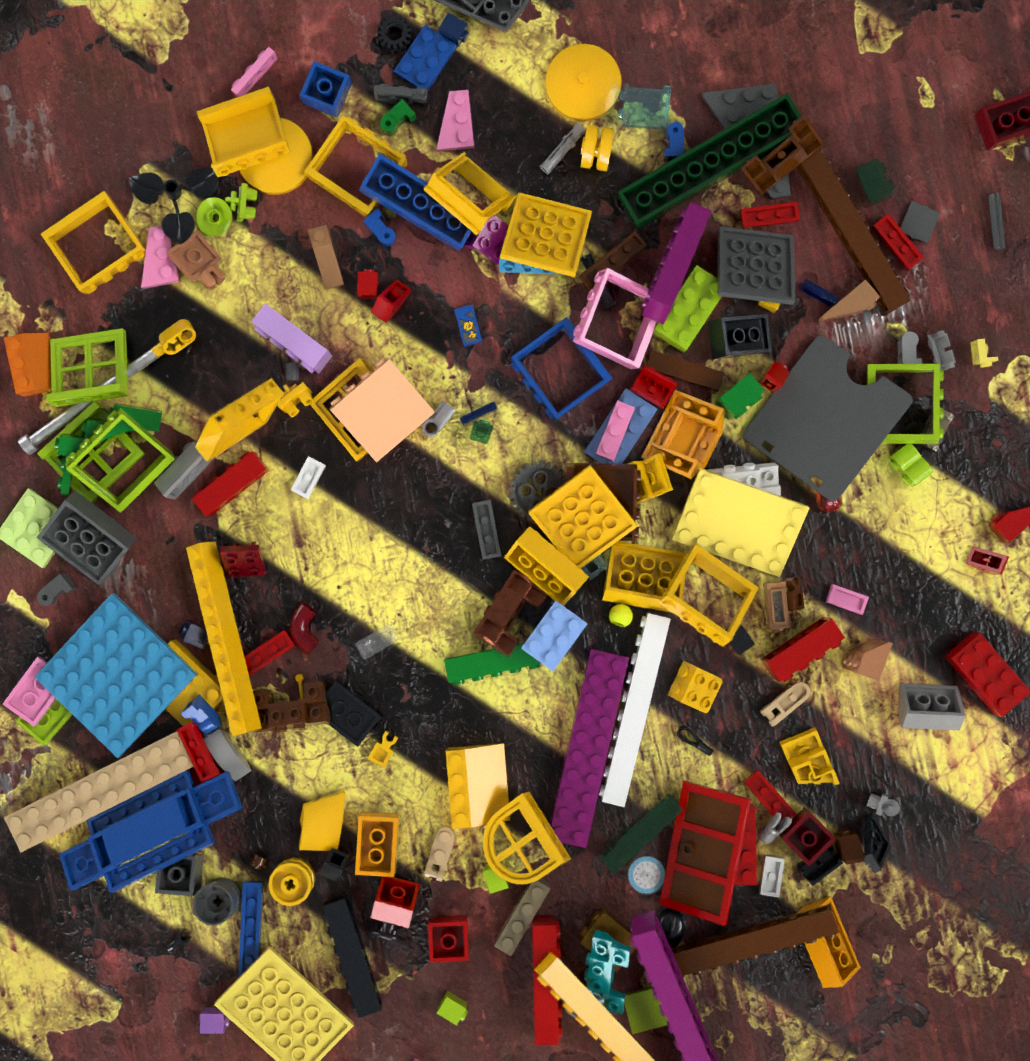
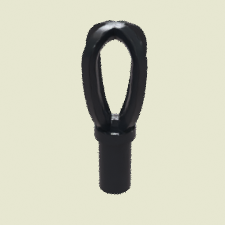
M684 725L679 727L676 734L681 740L695 746L697 749L699 748L708 756L712 755L714 750L703 743L691 729ZM687 730L697 742H692L683 737L681 731Z

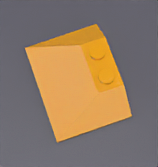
M675 390L641 458L647 459L653 455L662 454L666 469L692 479L698 473L699 468L704 469L722 435L725 409Z

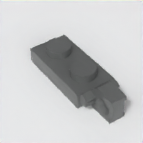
M374 85L376 101L398 103L403 99L406 104H413V102L427 103L428 92L425 88L411 89L406 86Z

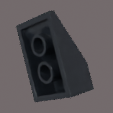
M767 314L721 317L708 321L712 359L772 352Z

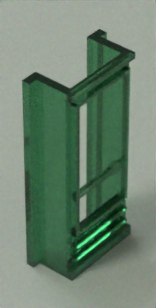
M670 793L667 795L668 799L664 797L616 842L617 846L615 844L612 845V850L608 849L599 857L613 874L683 811L678 801Z

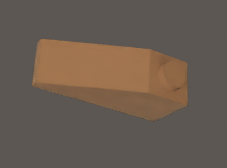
M327 225L309 229V236L325 289L343 286L344 282L330 230Z
M864 280L821 316L818 321L821 323L861 313L866 309L869 312L877 305L875 301L880 296Z

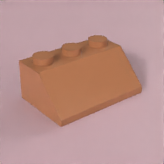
M871 639L844 654L842 668L879 681L893 643Z

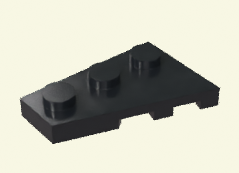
M871 812L865 815L864 861L867 867L871 868L875 874L882 870L891 845Z

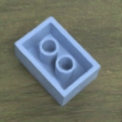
M555 601L521 649L551 671H554L587 623Z

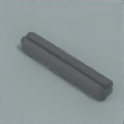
M993 193L989 195L994 250H1001L1005 248L1000 193Z

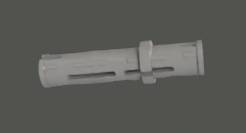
M576 123L573 129L562 137L560 144L539 166L544 173L549 175L565 154L576 146L577 140L586 132L584 127Z

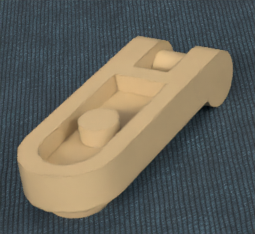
M801 681L793 683L772 702L764 706L760 713L769 719L768 722L772 727L808 699L811 693L809 686ZM775 708L779 711L777 715H774L772 712Z
M442 826L437 830L423 877L437 878V881L442 882L455 838L454 830L451 827ZM433 864L440 866L439 871L432 869Z

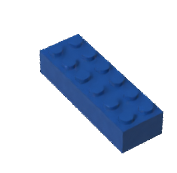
M379 153L359 192L453 249L460 251L471 230L423 190L428 184L426 181Z

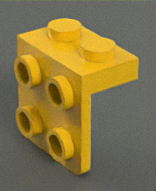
M683 661L670 687L668 696L701 712L708 713L723 680Z

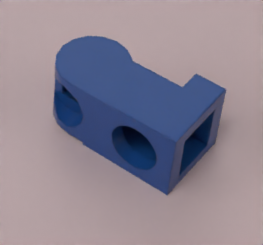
M672 122L667 128L665 136L668 141V148L664 150L663 162H670L684 153V128L679 122Z
M377 208L363 220L364 225L384 247H391L396 242V235L391 228L386 227L381 221L384 217Z
M200 695L191 700L181 713L185 719L190 718L195 722L199 729L206 734H209L221 725L220 716Z

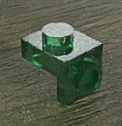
M481 419L479 422L474 421L470 440L488 444L493 432V426L490 425L491 422Z

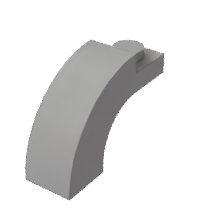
M222 723L209 734L203 733L204 741L210 753L225 772H230L234 781L252 771L245 756L237 750L229 739Z

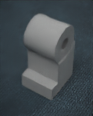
M909 331L899 337L897 342L898 364H922V358H917L916 345L919 341L916 333Z

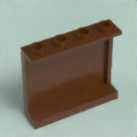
M567 463L566 482L591 465L635 522L639 520L640 508H636V501H640V489H637V482H641V470H637V464ZM636 527L619 541H632V544H635V538H639V527Z

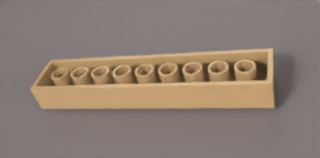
M175 732L4 817L20 852H23L194 766L178 732Z

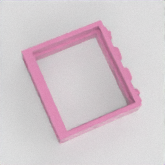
M609 268L600 270L594 278L595 285L587 296L588 303L580 314L581 321L573 332V342L629 369H638L657 323L656 321L644 316L628 358L586 339L585 335L606 281L645 299L649 289Z

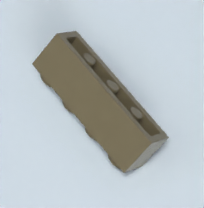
M541 878L526 885L495 938L494 947L512 956L550 891L549 882Z

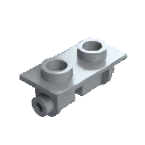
M942 330L936 334L927 335L929 339L928 346L934 356V364H940V370L944 371L954 368L956 361L953 351L945 352L944 349L951 346L947 333Z

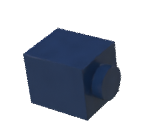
M449 12L438 28L439 34L455 43L457 47L462 42H466L470 33L468 32V24Z

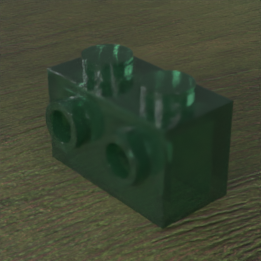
M878 158L856 167V174L870 207L893 196L892 191L895 190L891 179L887 180L885 176L887 169L884 162L880 163Z

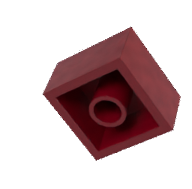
M805 807L779 835L808 866L837 840Z

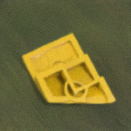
M662 454L653 455L643 461L628 463L637 464V470H641V482H637V489H640V501H636V504L673 490Z
M815 727L779 742L798 784H840Z
M344 790L339 791V794L328 798L324 796L316 801L303 804L300 817L302 831L298 845L299 850L330 851L331 848L338 850L344 814Z

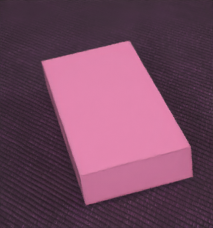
M831 584L825 602L863 615L869 597Z

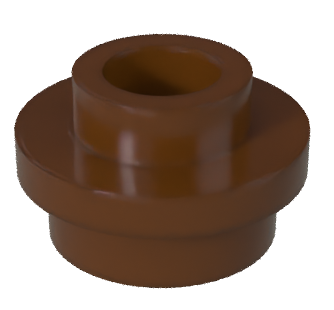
M253 854L252 858H249L252 861L250 865L254 868L261 870L262 867H267L266 863L268 860L259 855Z

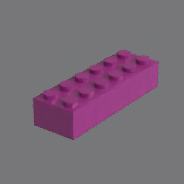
M690 202L687 209L683 208L642 304V308H645L642 316L664 324L710 217L711 210Z

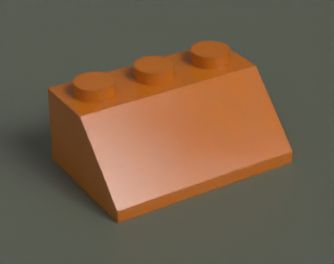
M22 333L4 337L15 393L17 395L26 397L52 391L51 338L49 333Z

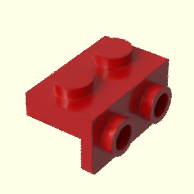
M644 365L630 391L664 409L678 383L671 377L664 376L654 368Z

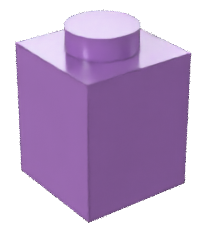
M205 1007L200 1013V1034H223L226 1028L230 1026L231 1020L217 1007Z

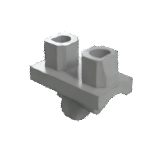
M871 793L867 806L876 809V814L882 816L883 812L887 816H895L900 808L897 801L893 799L887 800L888 795L884 793L882 797Z

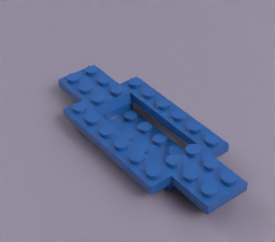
M186 770L87 819L91 834L88 840L59 854L70 891L76 890L104 876L109 893H114L215 844L209 825L242 809L230 772L220 774L195 787L190 771ZM183 833H187V834H185V835H183V836H181V837H179V838H177V839H175V840H173V841H171V842H169V843H167V844H165V845H163V846H161V847H159V848H156V849H154V850H152V851H150V852H148V853H146V854H144V855H142V856H140V857H138V858H136V859H134V860H132V861H130V862H128V863H126V864L120 866V864H122V863H124V862H126V861H128V860H130V859H132V858H134V857H136V856H138V855H140V854H142V853H144V852H146V851H148V850H151V849H153V848H155V847H157V846H159V845H161V844H163V843H165V842H167V841H169V840H171V839H173V838H175V837H177V836H179V835H181V834H183Z

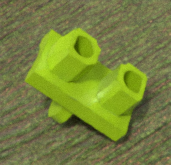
M242 183L241 187H239L238 198L236 191H231V197L225 198V202L230 205L231 211H235L236 205H238L236 219L238 222H242L244 219L255 218L256 208L247 207L246 200L255 202L257 190L248 188L246 183Z

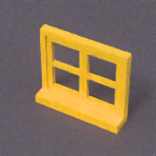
M363 358L356 360L313 398L314 401L310 404L356 461L361 460L368 452L362 445L360 447L357 446L343 429L345 426L334 418L323 403L338 390L344 396L346 392L342 387L355 375L358 374L361 377L367 371L370 373L373 371Z

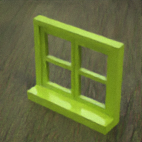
M123 328L50 339L52 393L46 394V402L55 407L128 396L126 331ZM115 341V360L93 363L92 344ZM84 346L85 365L63 368L62 349ZM116 365V384L94 387L93 368ZM85 370L86 388L63 391V373Z
M94 401L37 454L42 459L47 460L58 474L63 477L64 470L60 469L61 460L58 458L60 455H57L58 449H55L56 438H60L62 433L82 436L84 435L82 434L83 422L87 423L88 418L108 421L109 413L100 403ZM127 432L110 437L96 451L92 448L88 452L90 456L80 467L83 469L94 459L107 474L99 483L108 489L146 453ZM118 438L131 453L112 469L99 454ZM72 474L71 488L93 503L99 495L93 490L88 491L77 477Z

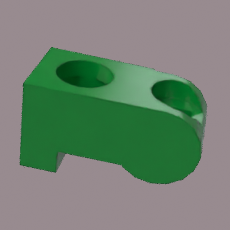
M402 99L381 118L380 127L385 135L393 136L405 121L408 120L412 123L417 118L414 111Z

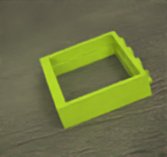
M868 364L867 385L876 382V373L933 372V434H888L881 444H938L939 438H943V427H940V419H943V408H940V400H943L944 390L940 389V381L944 379V370H940V364Z
M120 408L117 412L113 411L108 416V421L104 425L100 424L94 430V435L90 439L86 438L80 444V449L76 453L72 452L66 458V469L121 513L175 460L172 451ZM123 419L162 454L119 497H116L78 466L77 463Z

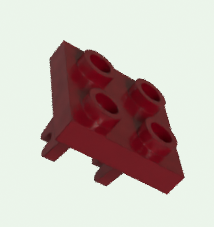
M256 541L251 542V545L237 546V542L232 543V546L220 547V555L227 577L262 576L266 574L260 545H256Z

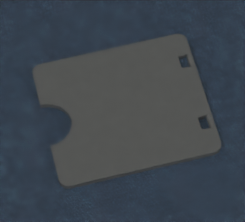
M818 336L791 369L783 386L772 394L746 428L743 437L750 445L826 499L836 501L910 407L912 396L884 376L871 385H859L849 378L846 369L851 354L826 337ZM765 441L774 447L771 452L761 446ZM813 476L823 481L820 487L810 481Z

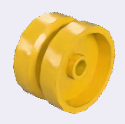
M587 124L586 136L583 137L581 149L582 160L580 167L590 169L594 157H597V170L607 172L614 134L613 128L604 127L601 139H597L598 127Z
M291 857L283 860L270 876V894L282 905L293 906L300 904L307 898L314 887V869L309 862L302 858Z

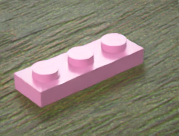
M270 47L260 52L256 62L253 65H249L245 70V74L233 83L231 91L236 98L246 95L276 62L278 58Z
M617 400L596 455L614 461L635 407Z

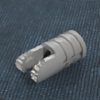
M777 812L758 830L759 838L767 844L772 843L792 823V819L785 817L780 822L781 814Z

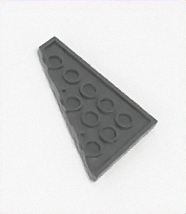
M776 84L702 93V100L711 109L712 115L717 118L723 130L778 99ZM788 174L766 192L770 200L790 198Z

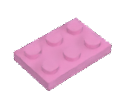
M40 656L35 659L3 702L4 706L34 727L37 726L56 700L35 678L39 671L48 663Z

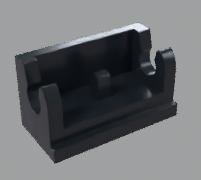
M829 846L810 866L802 861L797 867L807 881L814 886L842 865L843 861L837 856L834 849Z

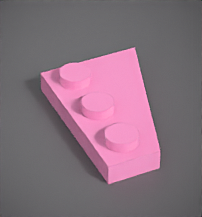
M468 90L449 91L436 151L474 148Z
M162 226L149 228L141 284L142 289L180 282L178 267L167 255V251L173 248V241L164 234Z

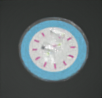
M641 856L636 858L629 866L628 881L636 892L644 895L654 894L663 887L666 871L663 864L657 858Z

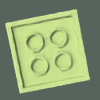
M28 488L0 527V539L41 568H45L56 552L37 539V536L58 510V507Z

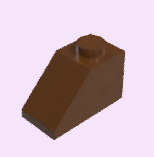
M845 828L838 830V833H833L837 839L835 841L837 856L846 865L865 862L863 849L854 831Z

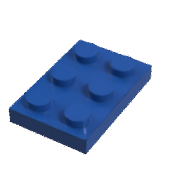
M425 24L395 68L394 74L415 88H425L428 92L456 50L457 45Z

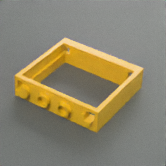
M342 116L304 173L307 178L367 218L380 205L378 202L373 200L368 206L318 172L345 131L349 130L404 169L408 162L406 155L401 153V150L396 149L395 151L386 140L382 138L380 140L377 139L370 129H363L358 126L359 123L355 119L350 117L348 119Z
M105 191L41 233V236L73 283L84 294L94 292L98 285L109 282L113 275L125 271L129 264L141 260L145 256L144 254H146V248L112 198ZM109 206L136 245V248L86 282H83L56 241Z
M271 378L210 416L195 448L207 462L268 422L284 394L283 391ZM218 416L222 419L220 423L215 419Z
M695 544L687 552L659 603L666 607L668 611H672L679 616L682 621L689 623L698 632L705 634L714 643L716 642L723 647L732 640L759 587ZM692 562L744 598L727 631L674 595Z

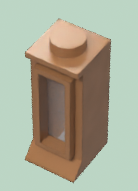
M786 582L763 583L767 628L773 630V633L785 632V628H790Z

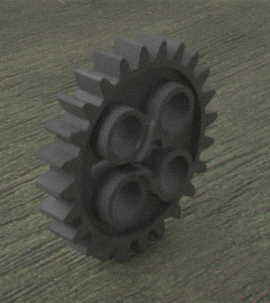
M532 460V466L525 463L524 470L518 467L520 473H513L515 480H509L513 486L507 487L508 490L512 491L507 496L514 499L510 502V505H517L514 511L521 510L520 517L527 514V521L531 519L528 511L533 508V502L535 500H543L541 496L535 494L536 490L527 479L530 478L536 487L542 488L541 493L545 497H548L547 491L550 488L554 487L557 490L566 481V477H560L563 471L556 472V465L550 468V462H547L545 466L542 460L539 461L538 465L534 460ZM538 473L544 474V480L541 483H537L535 480V476ZM524 485H528L530 488L529 493L526 495H522L520 492L521 487Z

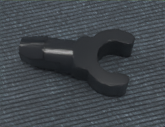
M185 928L167 946V951H171L176 946L190 941L192 936L187 939L182 938V933L186 930Z

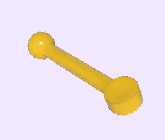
M297 674L295 679L299 685L300 698L303 700L302 681L304 677L302 674Z

